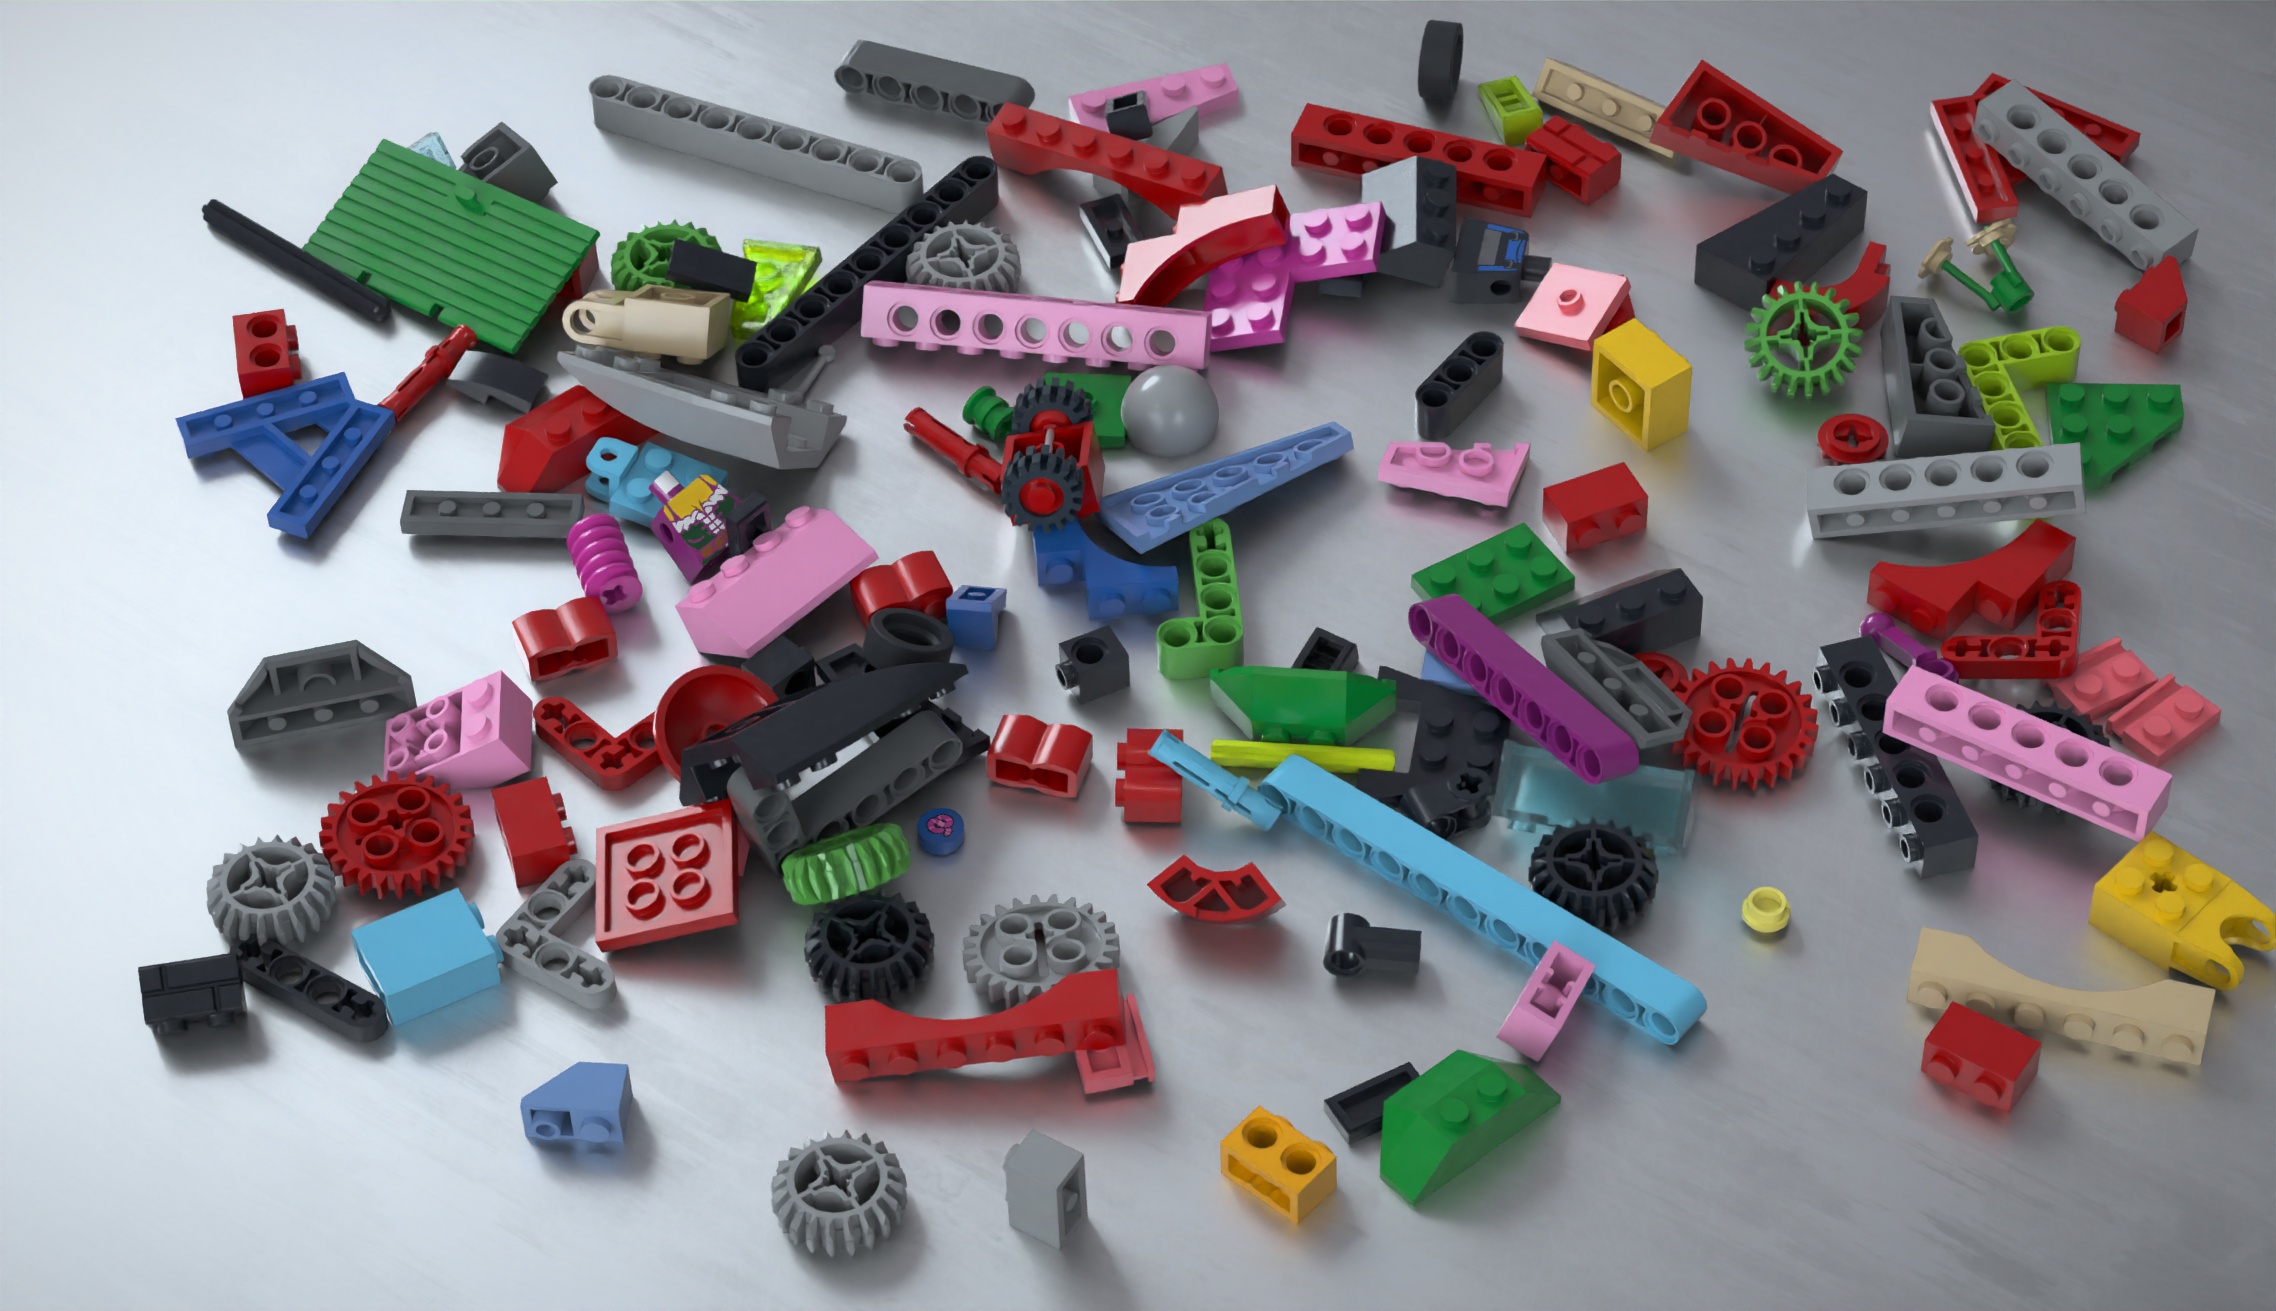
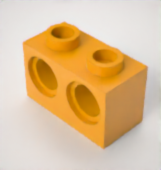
M1260 1105L1220 1142L1221 1173L1296 1224H1299L1337 1187V1156L1322 1142L1313 1141L1297 1131L1286 1118L1280 1115L1275 1116Z

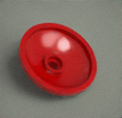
M710 665L686 672L668 687L661 697L654 714V742L661 761L669 773L680 783L683 749L750 713L779 700V698L762 680L735 667Z

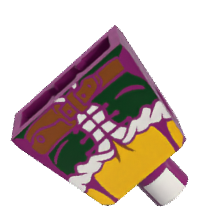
M667 470L648 488L664 505L650 525L652 531L681 573L692 584L730 552L725 516L740 505L742 501L708 475H700L684 488Z

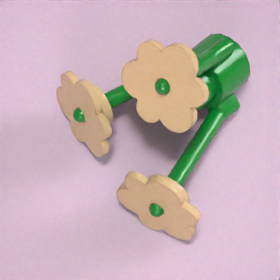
M2010 218L1995 222L1991 226H1985L1983 231L1965 242L1967 247L1972 245L1971 251L1975 255L1983 253L1987 256L1996 255L2004 268L2002 272L1998 273L1990 281V286L1993 288L1991 293L1950 263L1953 256L1951 245L1954 241L1951 237L1942 238L1933 246L1930 253L1922 260V267L1918 272V277L1923 279L1928 274H1939L1945 270L1983 299L1992 312L2001 307L2006 314H2013L2026 306L2034 297L2033 290L2021 274L2018 273L2006 251L2016 239L2014 234L2017 232L2016 225L2010 224L2012 222Z

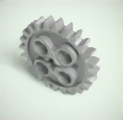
M1052 894L1047 902H1040L1037 895H1032L1030 904L1025 905L1017 898H1014L1012 902L1013 908L1011 909L996 905L995 917L981 914V925H970V937H964L963 965L964 971H967L968 983H975L977 994L989 992V1001L991 1003L1006 998L1007 1009L1015 1007L1019 1002L1026 1003L1049 990L1068 974L1114 969L1120 966L1119 934H1116L1115 923L1106 921V913L1104 911L1093 914V905L1091 903L1077 908L1075 897H1071L1062 904L1058 903L1056 894ZM1038 928L1042 929L1044 933L1048 965L1047 977H1041L1039 974L1034 932Z

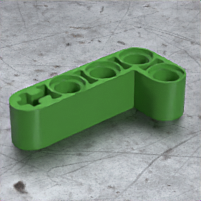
M1213 518L1191 529L1189 532L1190 567L1197 617L1167 620L1157 629V667L1164 677L1172 680L1209 678L1210 669L1220 668L1227 670L1231 667H1242L1244 664V628L1231 534L1228 524L1218 518Z

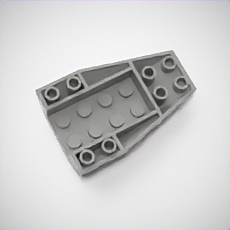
M577 345L576 351H558L557 361L577 381L597 397L628 417L679 440L777 469L818 468L846 425L847 416L832 412L833 404L814 399H808L807 405L795 402V394L788 391L769 388V392L766 394L660 367L661 362L655 359L635 356L634 359L623 357V351L607 346L597 345L596 348Z

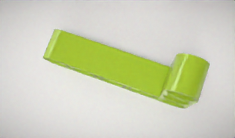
M2053 326L1971 341L1959 348L1957 356L1962 355L1966 363L1967 370L1965 374L1971 386H1977L1983 398L1981 407L1985 415H1991L1996 425L1988 451L2044 446L2018 393L2046 388L2047 383H2069L2075 378L2081 347V337L2077 331L2070 327ZM2042 517V518H2039V519L2044 520V519H2047L2048 517ZM2031 518V519H2025V520L2035 521L2037 518Z

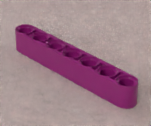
M1455 593L1415 603L1410 607L1408 623L1415 639L1589 785H1597L1632 774L1637 770L1639 765L1638 748L1634 740L1461 596Z

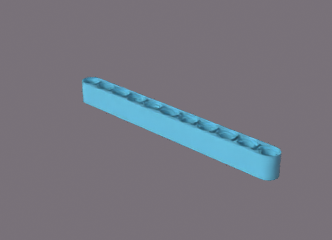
M1289 755L1258 784L1257 791L1283 807L1279 817L1535 968L1554 940L1592 962L1596 967L1584 986L1581 995L1666 1044L1677 1043L1706 1012L1707 1001L1704 995L1689 981L1298 755Z

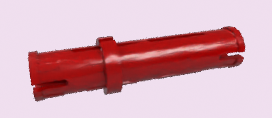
M463 324L457 325L438 346H431L425 353V359L376 406L393 410L396 420L394 426H396L444 377H450L465 351H471L478 345L477 335L468 326Z
M916 407L908 413L905 420L914 425V427L909 423H904L903 427L906 432L917 437L933 450L958 466L959 472L965 477H974L994 493L1001 494L1000 475L1002 464L990 456L988 449L981 444L976 443L975 446L921 407Z

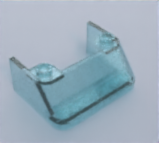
M1504 739L1492 815L1509 819L1507 829L1529 833L1536 832L1537 824L1556 827V824L1569 828L1574 818L1581 824H1588L1594 816L1597 824L1606 825L1613 818L1617 829L1630 825L1633 837L1644 836L1645 842L1649 843V848L1653 849L1655 854L1676 857L1678 848L1688 849L1703 775L1695 770L1685 769V772L1639 764L1637 770L1632 774L1597 785H1589L1548 750L1524 746L1515 741Z

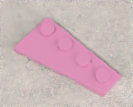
M1227 63L1072 95L1069 96V109L1075 123L1110 133L1105 118L1106 102L1108 99L1141 90L1146 91L1152 126L1193 106L1198 108L1199 118L1238 102L1239 93Z

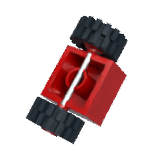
M1052 377L1051 385H1046L1045 378L1037 380L1036 388L1031 383L1024 387V394L1019 393L1016 405H1014L1012 435L1006 437L1000 475L1002 487L1001 503L1002 505L1006 504L1004 512L1008 518L1010 517L1012 526L1018 525L1021 527L1023 524H1027V531L1031 532L1036 531V525H1043V533H1051L1052 524L1054 523L1058 530L1066 527V520L1072 523L1076 516L1077 518L1086 517L1093 512L1100 511L1105 463L1093 423L1092 403L1090 399L1085 400L1086 392L1081 387L1076 392L1073 391L1074 382L1067 380L1065 387L1059 386L1060 378Z

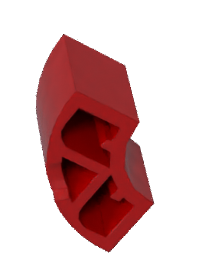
M1184 854L1147 883V886L1160 899L1180 914L1212 925L1233 926L1252 923L1278 912L1287 905L1253 862L1237 870L1215 872L1198 866Z

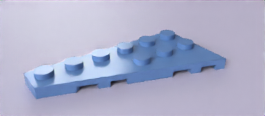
M1333 421L1101 498L1100 511L1094 512V517L1142 554L1219 515L1229 513L1235 507L1324 463L1338 459L1340 455L1354 449L1352 435L1350 431Z

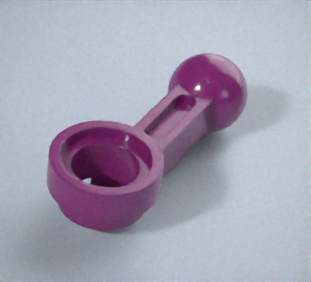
M1878 612L1871 613L1861 621L1859 626L1860 637L1872 635L1879 648L1909 668L1914 665L1959 684V674L1949 661L1937 659V651L1923 646L1896 628L1893 620L1888 615Z

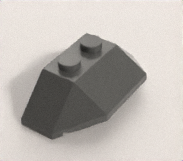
M1582 628L1542 636L1540 644L1546 667L1634 740L1638 753L1683 740L1693 712L1642 661L1611 644L1591 639L1592 634Z
M351 640L263 657L228 708L227 715L235 748L391 719L401 713L417 708L410 674L358 640Z

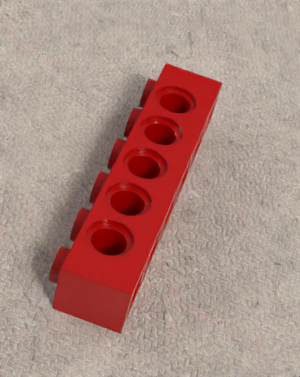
M1306 104L1291 133V166L1360 181L1363 174L1416 155L1432 160H1440L1456 166V202L1530 219L1546 187L1547 155L1315 104Z

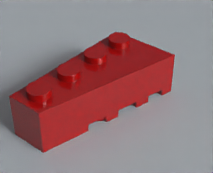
M1701 59L1657 120L1649 143L1791 195L1831 175L1835 171L1844 152L1703 59Z

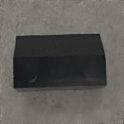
M1416 155L1363 174L1359 186V203L1365 204L1382 201L1386 212L1377 272L1439 288L1456 254V166L1440 160H1432Z
M1681 568L1655 570L1536 614V622L1546 635L1582 628L1592 634L1591 639L1611 644L1632 656L1644 652H1657L1700 636L1703 596Z

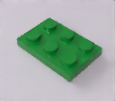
M1523 522L1412 574L1411 588L1423 601L1455 593L1498 626L1574 590L1575 576Z

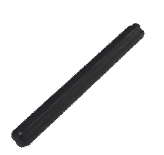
M211 199L208 204L203 205L201 209L202 213H204L203 220L373 320L377 322L383 321L385 316L390 315L392 309L390 308V300L221 201Z

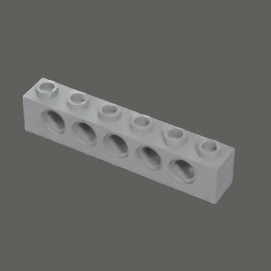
M2013 79L1979 102L1973 131L1979 138L2008 159L2012 166L2020 169L2035 181L2044 192L2049 193L2068 208L2073 216L2090 226L2105 242L2112 244L2123 253L2137 268L2146 271L2151 266L2156 267L2168 255L2175 257L2178 265L2192 256L2199 227L2016 79Z
M2080 443L2009 448L1997 451L1967 452L1955 455L1917 457L1914 459L1883 462L1874 461L1862 464L1807 469V513L1812 537L1817 539L2085 514V480Z

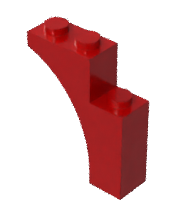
M1276 184L1180 205L1178 222L1173 226L1172 235L1128 244L1125 262L1121 264L1120 268L1122 281L1120 292H1117L1115 295V303L1165 308L1184 288L1214 268L1255 251L1287 244L1291 215Z
M2037 518L2022 534L2006 546L1988 555L1963 563L1922 567L1879 561L1870 571L1867 603L1879 611L1910 625L1920 633L1927 634L1942 643L1973 612L2013 632L2038 606L2041 588L2052 581L2062 580L2072 569L2076 537Z

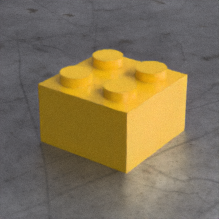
M1636 318L1594 340L1591 405L1646 452L1655 449L1688 430L1692 365L1683 355L1677 354L1660 339L1656 332L1646 328Z

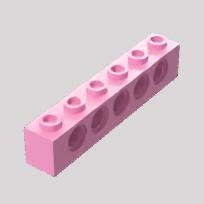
M1912 665L1886 700L1883 733L2134 841L2140 842L2152 831L2168 806L2173 779L2172 774L2115 751L2108 746H2103L2077 735L2068 729L2058 727L2032 716L2023 710L2013 708L1987 697L1980 692L1942 678L1938 674Z

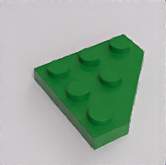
M2047 383L2045 399L2050 445L2080 443L2085 489H2101L2112 481V475L2124 465L2132 466L2153 450L2155 442L2166 434L2171 437L2183 425L2184 411L2180 385Z

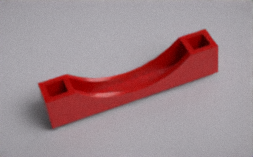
M1006 102L985 130L992 157L997 166L1029 176L1040 171L1052 169L1078 170L1095 174L1139 194L1175 221H1178L1180 205L1228 195L1221 166Z
M1117 968L1068 974L1049 990L1024 1004L1000 1013L971 1019L941 1020L916 1017L893 1010L875 1000L825 1006V1053L834 1082L860 1081L865 1078L894 1074L908 1075L917 1071L941 1068L956 1069L965 1065L988 1062L1004 1063L1012 1059L1056 1056L1060 1053L1077 1050H1104L1109 1047L1127 1045L1124 997Z

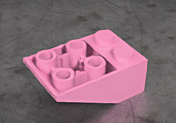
M499 670L387 720L383 782L389 781L392 771L397 773L399 780H406L412 771L416 774V781L420 783L428 776H434L435 788L444 783L450 784V790L494 787L530 771L533 701L502 670Z

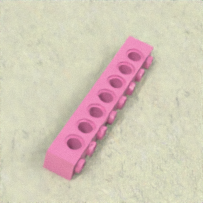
M872 280L864 285L861 337L873 338V344L878 346L894 347L898 346L899 340L915 342L916 349L929 351L941 350V344L958 346V353L971 355L983 354V349L986 348L1000 350L1001 357L1024 359L1026 358V352L1043 354V361L1054 363H1067L1070 356L1085 358L1086 365L1096 367H1110L1112 360L1128 362V369L1146 371L1153 368L1154 365L1172 364L1187 367L1197 372V369H1204L1209 364L1213 312ZM902 306H909L916 311L918 315L916 327H907L901 322L899 312ZM944 310H952L958 314L961 321L958 331H949L944 327L942 323ZM987 314H995L1002 320L1003 332L1001 335H992L985 329L984 318ZM1029 318H1037L1044 323L1046 327L1044 339H1034L1028 334L1026 324ZM1072 322H1080L1087 327L1089 332L1087 343L1080 344L1072 340L1069 335V326ZM1115 326H1123L1130 331L1132 336L1130 347L1122 348L1113 342L1111 334ZM1166 330L1173 335L1175 340L1173 351L1165 352L1156 346L1154 341L1156 331Z

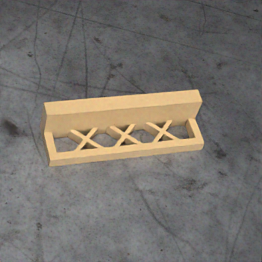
M1546 58L1532 92V97L1667 157L1678 160L1679 153L1649 143L1654 126L1667 108L1666 106L1566 62Z

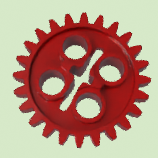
M1728 658L1726 668L1720 669L1716 663L1710 661L1707 674L1697 668L1693 669L1691 681L1681 679L1678 692H1673L1693 713L1683 740L1672 743L1671 752L1672 754L1683 753L1681 761L1683 768L1694 764L1697 765L1696 778L1704 777L1708 773L1712 774L1713 786L1715 787L1723 779L1730 780L1732 791L1738 789L1740 781H1747L1751 791H1756L1758 780L1763 779L1769 787L1773 788L1775 787L1777 774L1788 781L1791 780L1793 767L1803 770L1806 756L1812 757L1819 725L1816 724L1818 710L1811 708V694L1800 695L1802 686L1800 681L1786 684L1788 672L1786 670L1779 672L1775 676L1770 674L1769 662H1766L1760 670L1753 669L1751 658L1746 659L1743 667H1737L1733 659ZM1751 696H1756L1751 705L1750 717L1744 719L1734 751L1728 753L1727 751L1732 744L1733 733L1741 725L1748 700Z
M392 771L389 781L382 782L376 774L372 775L371 786L366 787L358 781L354 782L355 794L352 795L348 792L340 791V804L329 803L327 805L328 816L321 817L320 820L322 831L319 832L320 848L328 860L334 876L342 875L343 886L346 888L358 882L361 895L366 894L372 887L377 888L378 899H383L388 890H395L398 899H403L405 889L412 888L418 896L423 895L422 885L426 883L439 889L441 888L440 876L454 879L456 877L455 866H466V853L473 852L472 838H475L473 819H471L470 806L463 805L462 794L456 793L451 795L449 783H444L435 788L434 776L431 775L422 783L417 782L416 774L412 771L406 780H399L397 773Z

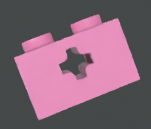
M1554 940L1531 974L1496 1037L1534 1061L1539 1062L1563 1026L1596 965Z

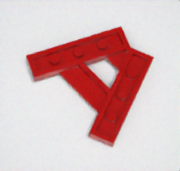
M1991 73L1973 95L1931 101V117L1976 223L2017 218L2019 204L2012 186L2030 178L2020 169L2012 166L2008 159L1991 145L1983 142L1973 131L1979 102L2012 81L1995 73ZM2024 86L2119 164L2123 165L2138 148L2141 133Z

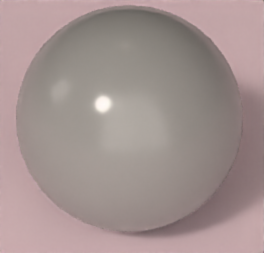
M1160 365L1141 373L1129 385L1121 404V419L1125 426L1127 439L1137 449L1158 457H1180L1202 449L1211 441L1218 426L1219 407L1213 389L1197 372L1180 365Z

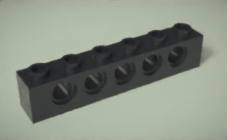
M1872 635L1819 647L1818 664L1812 670L1815 689L1818 694H1824L1829 702L1831 719L1836 727H1842L1846 735L1847 747L1851 758L1854 761L1859 760L1864 770V779L1868 791L1871 794H1876L1880 800L1884 821L1888 828L1895 829L1899 837L1900 850L1904 860L1907 863L1912 862L1921 880L1975 867L1979 835L1937 756L1883 733L1886 700L1898 683Z

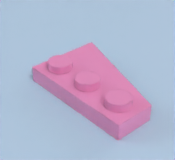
M1390 442L1379 465L1378 481L1391 483L1402 488L1411 487L1435 492L1446 497L1454 496L1479 501L1485 505L1508 507L1529 460L1531 443H1515L1514 450H1491V443H1474V448L1470 450H1451L1444 442Z

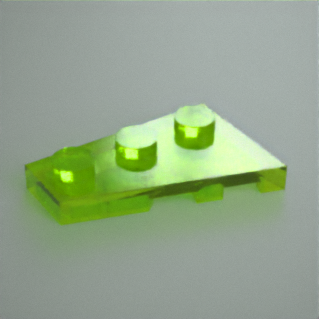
M753 239L743 240L744 258L758 263L748 303L733 299L729 322L733 338L748 340L801 296L823 261L819 247Z

